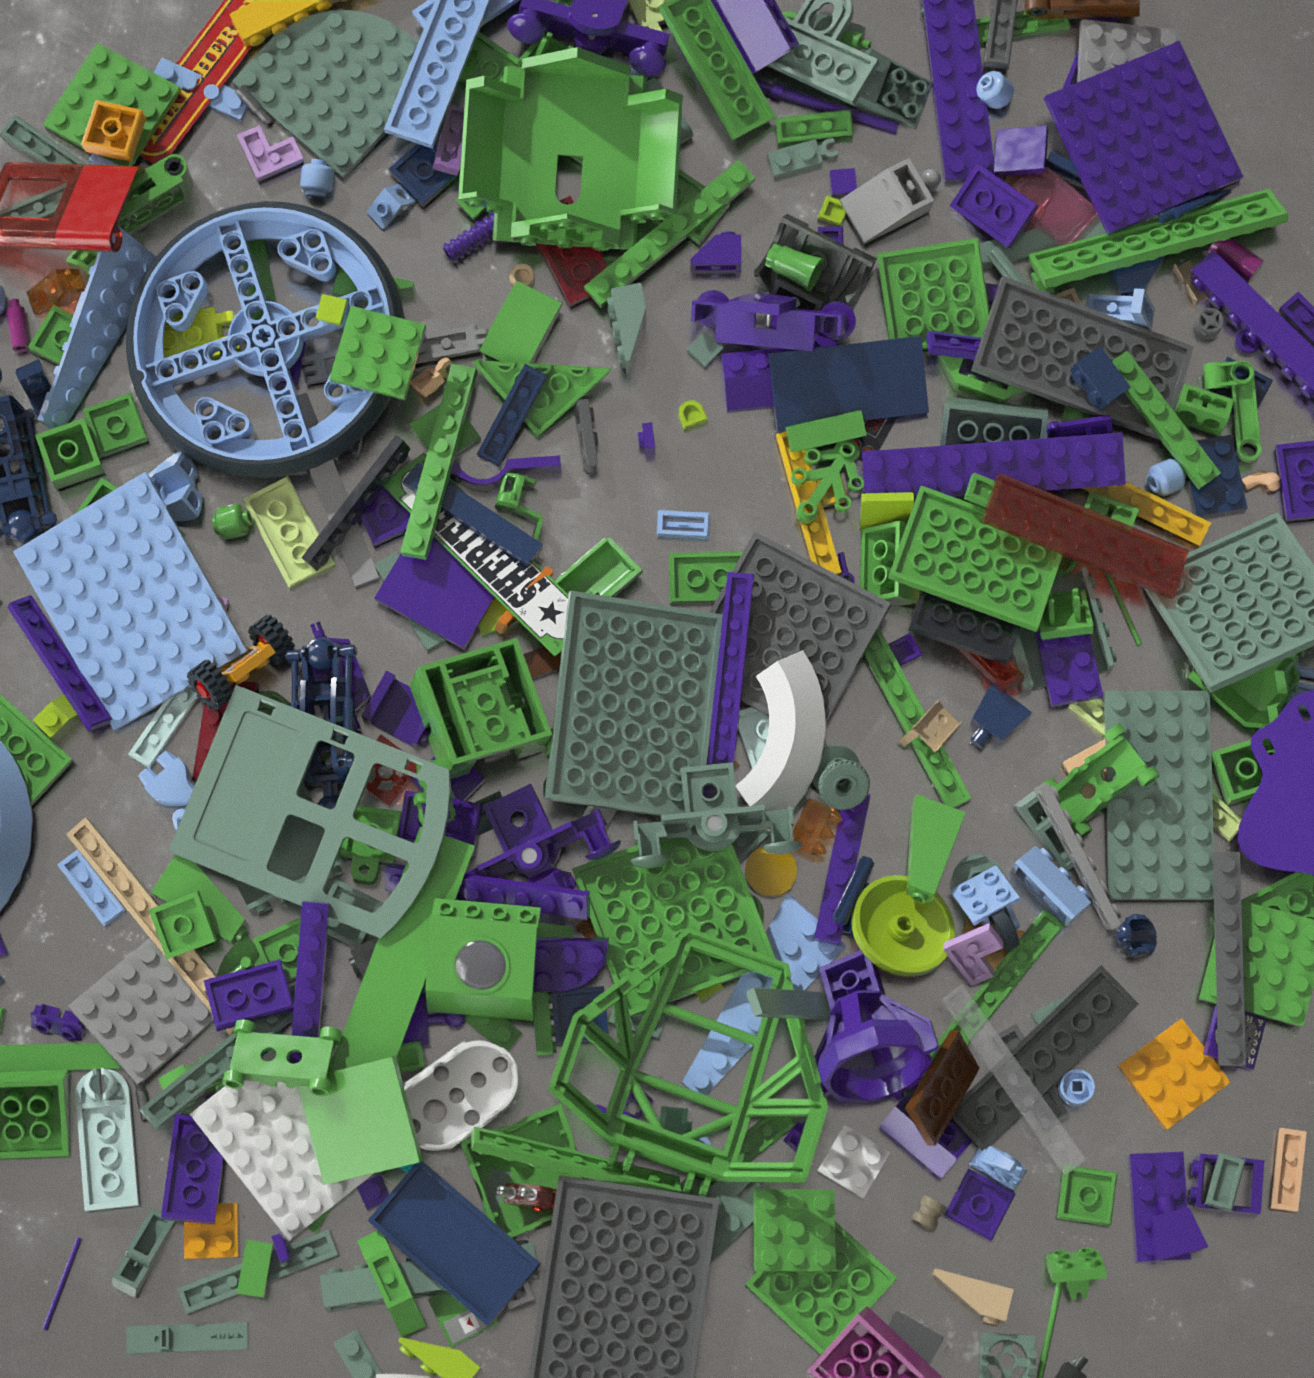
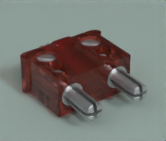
M506 1183V1187L499 1186L497 1188L501 1190L497 1191V1194L504 1196L503 1203L520 1208H530L533 1211L540 1212L543 1209L554 1210L557 1189L542 1185Z

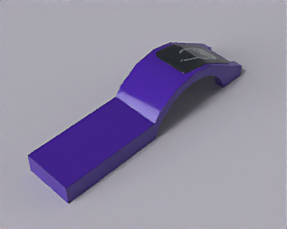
M560 455L507 459L505 467L499 474L489 479L470 477L461 469L457 462L453 463L450 478L473 490L489 491L501 486L502 479L507 473L519 475L562 472Z

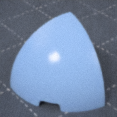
M179 451L149 473V476L174 520L188 521L198 518L202 507V493L198 492L195 479L199 475L191 458Z

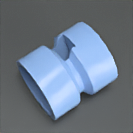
M1080 1069L1067 1072L1057 1086V1094L1062 1103L1072 1108L1081 1107L1086 1104L1095 1090L1094 1080L1091 1075Z

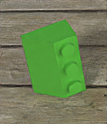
M903 521L861 529L860 587L890 602L891 606L917 603L919 599L918 589L888 579L907 525Z

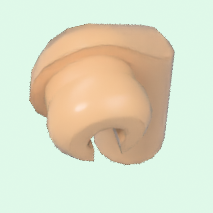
M1258 470L1242 479V484L1246 491L1259 484L1267 485L1270 491H1276L1281 487L1280 477L1274 472Z

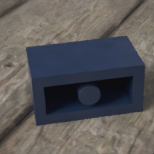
M1101 346L1077 361L1070 369L1075 383L1083 387L1090 403L1095 407L1097 406L1100 411L1124 396L1131 388Z

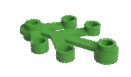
M845 440L838 442L834 449L818 451L817 449L810 448L806 451L804 462L809 466H815L820 461H835L831 467L809 471L796 468L792 472L791 481L797 486H801L805 482L821 480L810 499L800 503L797 508L796 517L801 523L810 524L814 522L818 514L817 506L831 485L836 500L835 509L840 513H845L849 510L851 499L845 495L839 472L845 465L849 478L848 489L853 493H858L862 490L864 480L858 475L855 464L859 457V447L855 442ZM843 448L849 449L851 453H844ZM808 455H815L816 460H810ZM801 474L803 479L798 480L795 478V475ZM857 481L860 487H854L852 482ZM839 501H845L847 506H840ZM804 508H810L812 513H806Z

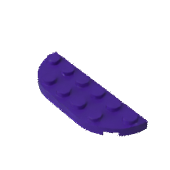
M537 938L533 992L568 991L589 982L604 964L608 952L609 938ZM478 940L466 944L458 952L456 958V966L460 972L472 983L482 988L496 985L505 974L506 962L504 955L497 946L487 941Z

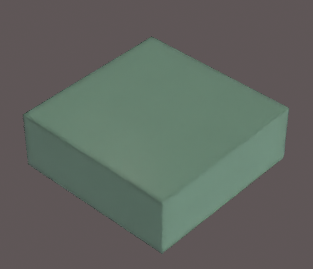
M705 331L687 348V352L705 368L723 351V347Z

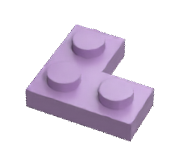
M260 125L237 135L258 182L304 162L294 137L269 146Z
M988 923L945 942L943 950L968 983L973 986L994 977L995 970L984 956L1002 949L1003 940L991 924Z

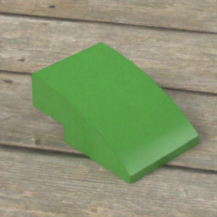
M517 281L494 320L480 352L500 362L534 363L539 350L545 344L563 303Z

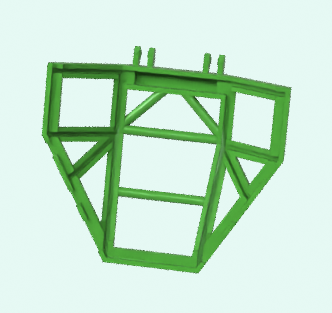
M688 927L668 945L653 956L651 955L638 965L634 971L621 978L596 997L592 1003L573 1015L548 1090L612 1146L606 1165L613 1166L617 1159L618 1149L628 1151L622 1165L623 1171H629L636 1154L688 1173L683 1187L684 1193L689 1194L695 1176L704 1179L698 1192L699 1196L706 1197L710 1182L805 1183L827 1114L828 1103L823 1096L820 1085L821 1078L811 1043L808 1042L804 1019L786 1018L796 1057L760 1085L779 1018L762 1017L758 1034L754 1035L667 1003L690 949L773 978L770 989L794 990L788 963ZM664 967L633 1038L627 994ZM612 1005L618 1043L593 1022L596 1017ZM662 1013L754 1046L737 1106L637 1070ZM583 1036L620 1068L605 1114L568 1081ZM802 1073L809 1099H770ZM639 1082L728 1115L683 1135L668 1131L663 1128ZM630 1089L648 1123L623 1114ZM751 1116H807L794 1163L737 1162ZM731 1125L724 1150L696 1141Z

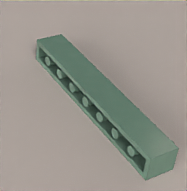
M528 1240L516 1241L536 1258L534 1243H529ZM406 1258V1262L397 1263L413 1298L448 1292L443 1291L445 1289L410 1258ZM367 1264L353 1266V1270L342 1272L340 1268L330 1269L326 1271L325 1275H320L323 1305L326 1312L385 1303ZM538 1269L528 1281L539 1279Z

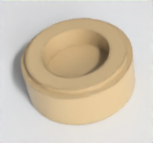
M518 264L510 271V283L514 287L515 283L519 281L532 287L535 282V273L529 265Z

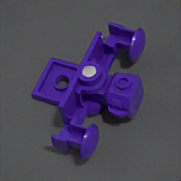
M528 784L483 806L504 853L478 865L477 868L465 874L499 878L511 871L527 875V883L574 889L576 883L571 872L554 867L562 847L584 837L592 852L586 855L585 858L588 860H598L616 851L621 844V840L611 842L604 828L608 825L600 809H596L586 816L553 829L532 784ZM516 811H520L525 815V823L520 827L515 826L511 821L512 814Z

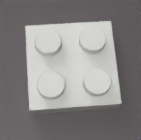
M844 1125L817 1172L864 1199L891 1152Z

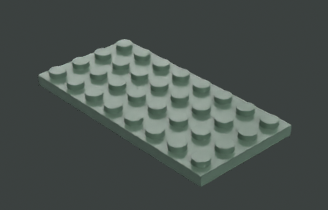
M1104 691V732L1106 733L1111 727L1121 723L1127 731L1126 739L1148 767L1154 766L1160 774V777L1154 783L1143 788L1139 781H1136L1106 806L1108 899L1214 900L1210 691ZM1107 767L1106 782H1111L1116 777V771L1112 767Z

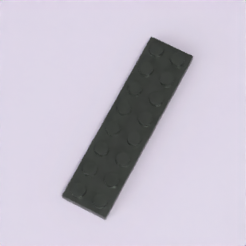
M1100 965L964 1095L952 1119L982 1151L987 1149L1139 1005L1138 1002Z

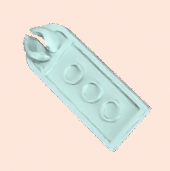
M101 1068V1073L104 1076L105 1093L101 1094L99 1071L97 1069H93L81 1078L75 1092L84 1209L86 1212L140 1206L130 1088L122 1075L116 1071Z

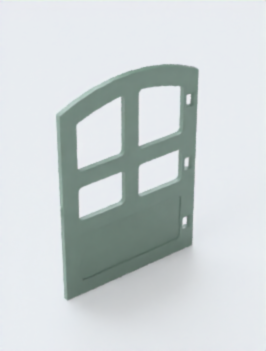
M236 685L168 852L302 906V901L330 903L329 918L383 939L415 903L436 864L449 818L451 771ZM261 702L275 707L271 716L259 711ZM334 731L348 736L344 745L332 740ZM321 741L352 752L355 755L341 794L333 809H327L300 798L298 795L316 747ZM408 761L422 766L419 774L405 770ZM376 764L385 765L426 782V809L419 842H409L355 819L356 810ZM290 815H295L325 829L307 878L302 884L275 874L268 868ZM346 838H352L404 859L409 863V867L399 884L375 913L368 912L325 893L326 884Z

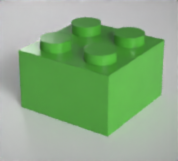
M85 418L35 435L51 482L56 490L105 473Z

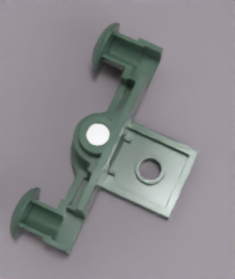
M733 762L681 768L685 813L661 815V822L637 824V821H633L635 843H638L639 857L633 858L630 861L633 865L640 868H655L667 863L670 856L661 855L659 843L661 840L688 838L692 844L700 849L720 851L733 844L741 832L770 829L772 843L764 845L763 849L768 853L776 855L795 852L802 846V842L793 841L792 827H794L792 805H788V809L765 811V805L738 807ZM707 785H712L717 789V795L712 799L705 798L702 794V789Z

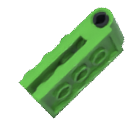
M172 154L144 171L136 172L115 223L130 234L189 199L188 193L193 187V180L185 159L180 155Z

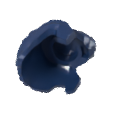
M1130 915L1117 929V942L1131 957L1136 958L1151 954L1157 946L1156 929L1146 915Z

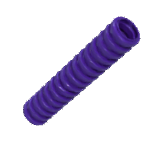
M493 213L489 214V218L484 217L482 222H476V226L471 225L469 227L470 230H463L462 235L457 234L456 239H449L448 244L446 242L443 243V250L451 262L456 263L458 258H464L465 253L469 255L471 253L470 250H476L478 245L483 246L484 241L489 242L491 240L494 226Z

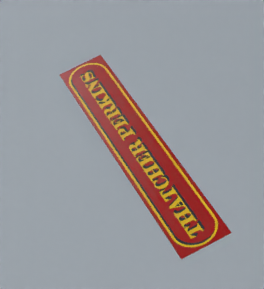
M224 0L176 64L198 73L202 77L197 79V85L194 89L186 90L181 88L182 92L141 152V157L155 164L171 155L212 99H208L204 95L205 87L213 84L220 90L252 46L245 47L232 23L230 13L256 0Z

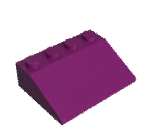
M868 1306L856 1315L808 1369L815 1378H943Z

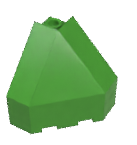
M1305 650L1210 693V697L1244 727L1263 728L1280 715L1290 702L1292 692H1297L1301 673L1297 670L1299 657H1304ZM1194 669L1188 675V678L1203 691H1209L1196 669Z

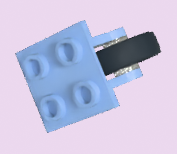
M997 866L950 890L974 926L980 922L983 926L990 923L1003 940V948L1006 951H1011L1020 945L1016 929L1020 928V924L1015 916L1012 905L1021 900Z

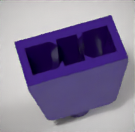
M1173 1195L1157 1199L1161 1214L1150 1218L1155 1262L1208 1248L1206 1240L1189 1207L1177 1210Z

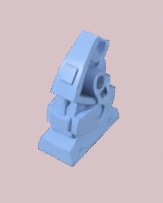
M988 1146L983 1151L978 1147L968 1164L971 1168L1012 1192H1015L1027 1172L1024 1165L1017 1159L992 1146Z

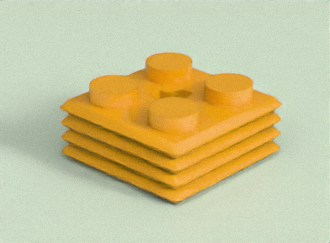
M96 100L81 145L88 153L131 162L146 121V116L140 109ZM118 128L117 132L110 134V131L114 132Z

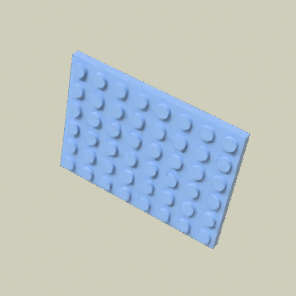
M147 472L142 473L13 551L79 670L112 717L110 725L114 731L119 730L191 687L188 683L187 673L202 661L210 660L211 663L214 662L216 664V668L221 669L249 652Z

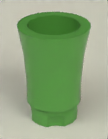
M775 243L767 254L765 266L796 282L807 291H811L821 275L824 258L811 256Z

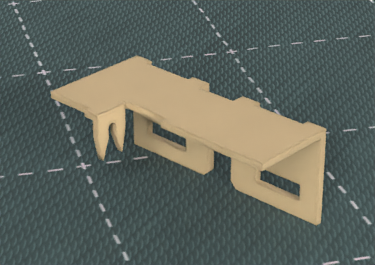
M1188 261L1178 267L1174 264L1172 271L1180 280V284H1184L1186 287L1185 292L1191 298L1193 305L1196 306L1207 300L1208 297L1205 292H1199L1190 282L1192 280L1190 278L1191 270L1194 268L1192 262Z

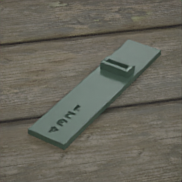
M248 1322L126 1326V1354L248 1350Z

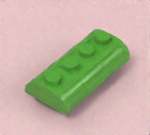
M608 537L607 539H602L554 581L568 595L570 591L616 597L632 581L643 574V570Z

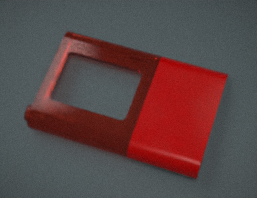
M6 162L0 172V203L11 180L59 181L68 183L53 217L48 219L0 217V247L117 253L122 245V233L117 224L138 174L145 171L144 167ZM113 234L115 235V244L112 241Z

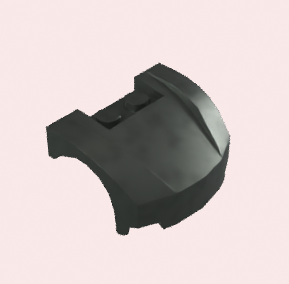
M786 214L780 221L769 250L759 266L754 270V276L765 294L797 298L796 309L821 311L824 306L831 302H842L852 308L877 258L857 248L851 249L809 228V224ZM776 243L782 247L787 246L811 256L824 258L821 275L811 291H807L796 282L765 266L767 254L773 244Z

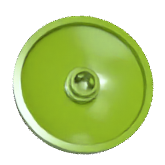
M892 875L882 877L869 884L862 891L852 911V931L859 948L873 964L891 974L914 977L931 972L948 956L943 950L944 943L955 937V926L949 907L937 892H935L931 904L914 901L911 896L906 895L907 876Z

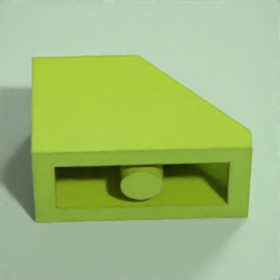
M63 694L51 701L33 719V722L56 744L80 718Z

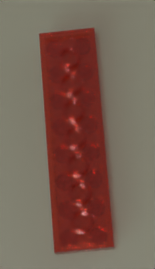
M1002 473L996 475L981 520L986 525L1169 599L1174 598L1189 553V550Z

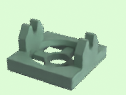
M981 1332L979 1378H995L989 1371L988 1365H997L998 1369L1002 1371V1378H1010L1011 1371L1015 1370L1016 1367H1027L1020 1378H1034L1037 1358L1035 1350L1036 1336ZM1004 1341L1003 1352L999 1353L998 1356H989L991 1348L997 1343ZM1012 1342L1017 1343L1023 1348L1028 1359L1017 1358L1012 1352ZM1003 1354L1013 1356L1015 1364L1011 1369L1006 1370L1000 1366L999 1359Z

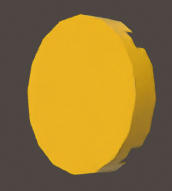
M763 846L759 847L751 853L746 861L745 876L747 883L755 892L764 897L774 898L784 895L796 881L797 865L795 858L791 853L776 855L766 852Z

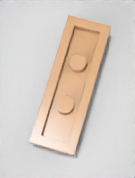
M1278 1129L1270 1209L1298 1212L1306 1131Z

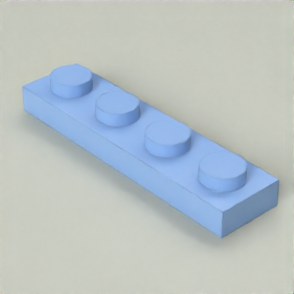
M162 57L154 71L155 74L186 90L194 89L197 85V79L202 77V75ZM213 84L207 85L204 89L205 97L212 99L207 107L240 122L249 108L235 93L236 90L225 85L220 90Z

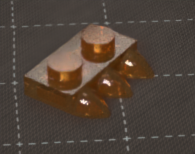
M808 798L792 831L793 841L802 842V846L797 851L810 857L812 855L820 856L827 854L825 846L819 840L835 837L827 823L835 824L842 822L838 811L828 805Z

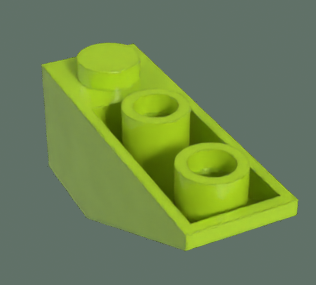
M401 1337L398 1339L402 1344L400 1350L410 1359L414 1356L418 1357L423 1362L420 1367L432 1377L436 1373L441 1378H475L482 1370L481 1367L460 1350Z

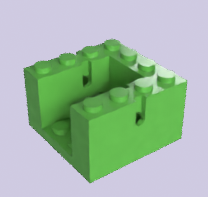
M517 638L419 666L409 684L424 728L430 727L431 729L428 739L437 764L451 771V779L469 774L476 760L511 749L514 750L517 759L539 753L552 736Z

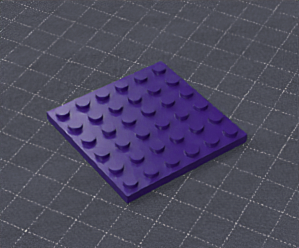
M1180 41L1055 91L1043 98L1107 236L1158 215L1165 210L1177 207L1239 181L1244 177Z

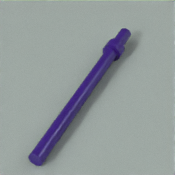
M755 79L761 91L771 94L770 97L779 100L785 98L827 112L851 109L852 119L897 132L899 122L784 88V85L776 82L770 84Z

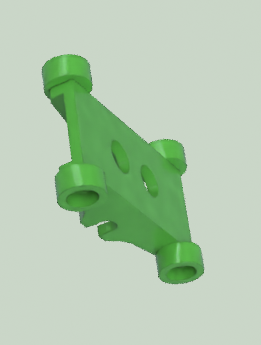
M1121 723L1114 725L1104 734V737L1109 742L1107 745L1087 757L1082 766L1072 769L1059 784L1054 778H1050L1042 783L1049 784L1050 787L1053 786L1060 796L1059 805L1062 810H1066L1072 819L1070 826L1074 834L1078 833L1082 839L1087 837L1093 830L1087 821L1136 781H1139L1143 788H1145L1160 777L1155 767H1148L1126 739L1127 731ZM1107 767H1112L1116 771V777L1111 782H1106L1102 777V773ZM1086 784H1093L1096 788V793L1092 798L1087 799L1083 796L1082 789Z
M236 1021L234 1034L237 1038L230 1069L224 1073L222 1082L224 1086L231 1089H242L245 1080L277 1087L278 1082L286 1084L287 1088L309 1086L308 1091L316 1096L325 1097L330 1094L331 1082L327 1076L333 1050L341 1042V1030L335 1027H323L320 1038L256 1033L257 1025L252 1021ZM274 1050L276 1057L272 1061L266 1062L262 1060V1054L265 1051ZM300 1052L302 1059L298 1063L291 1064L288 1062V1056L291 1053Z

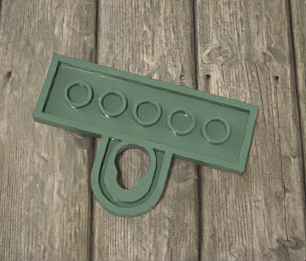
M805 0L794 20L785 17L800 45L767 66L855 106L880 62L877 58L839 42L854 15L851 0ZM832 4L834 12L831 25L824 31L813 30L811 28V21L816 12L824 5Z

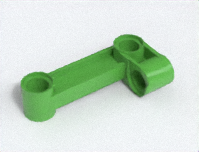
M1247 361L1204 364L1205 390L1231 388V396L1234 400L1232 406L1238 458L1240 461L1248 464L1255 462L1261 454L1262 447L1253 366ZM1239 368L1245 369L1248 372V378L1245 380L1237 379L1235 370ZM1247 444L1253 445L1256 449V454L1251 457L1246 456L1242 451V447Z

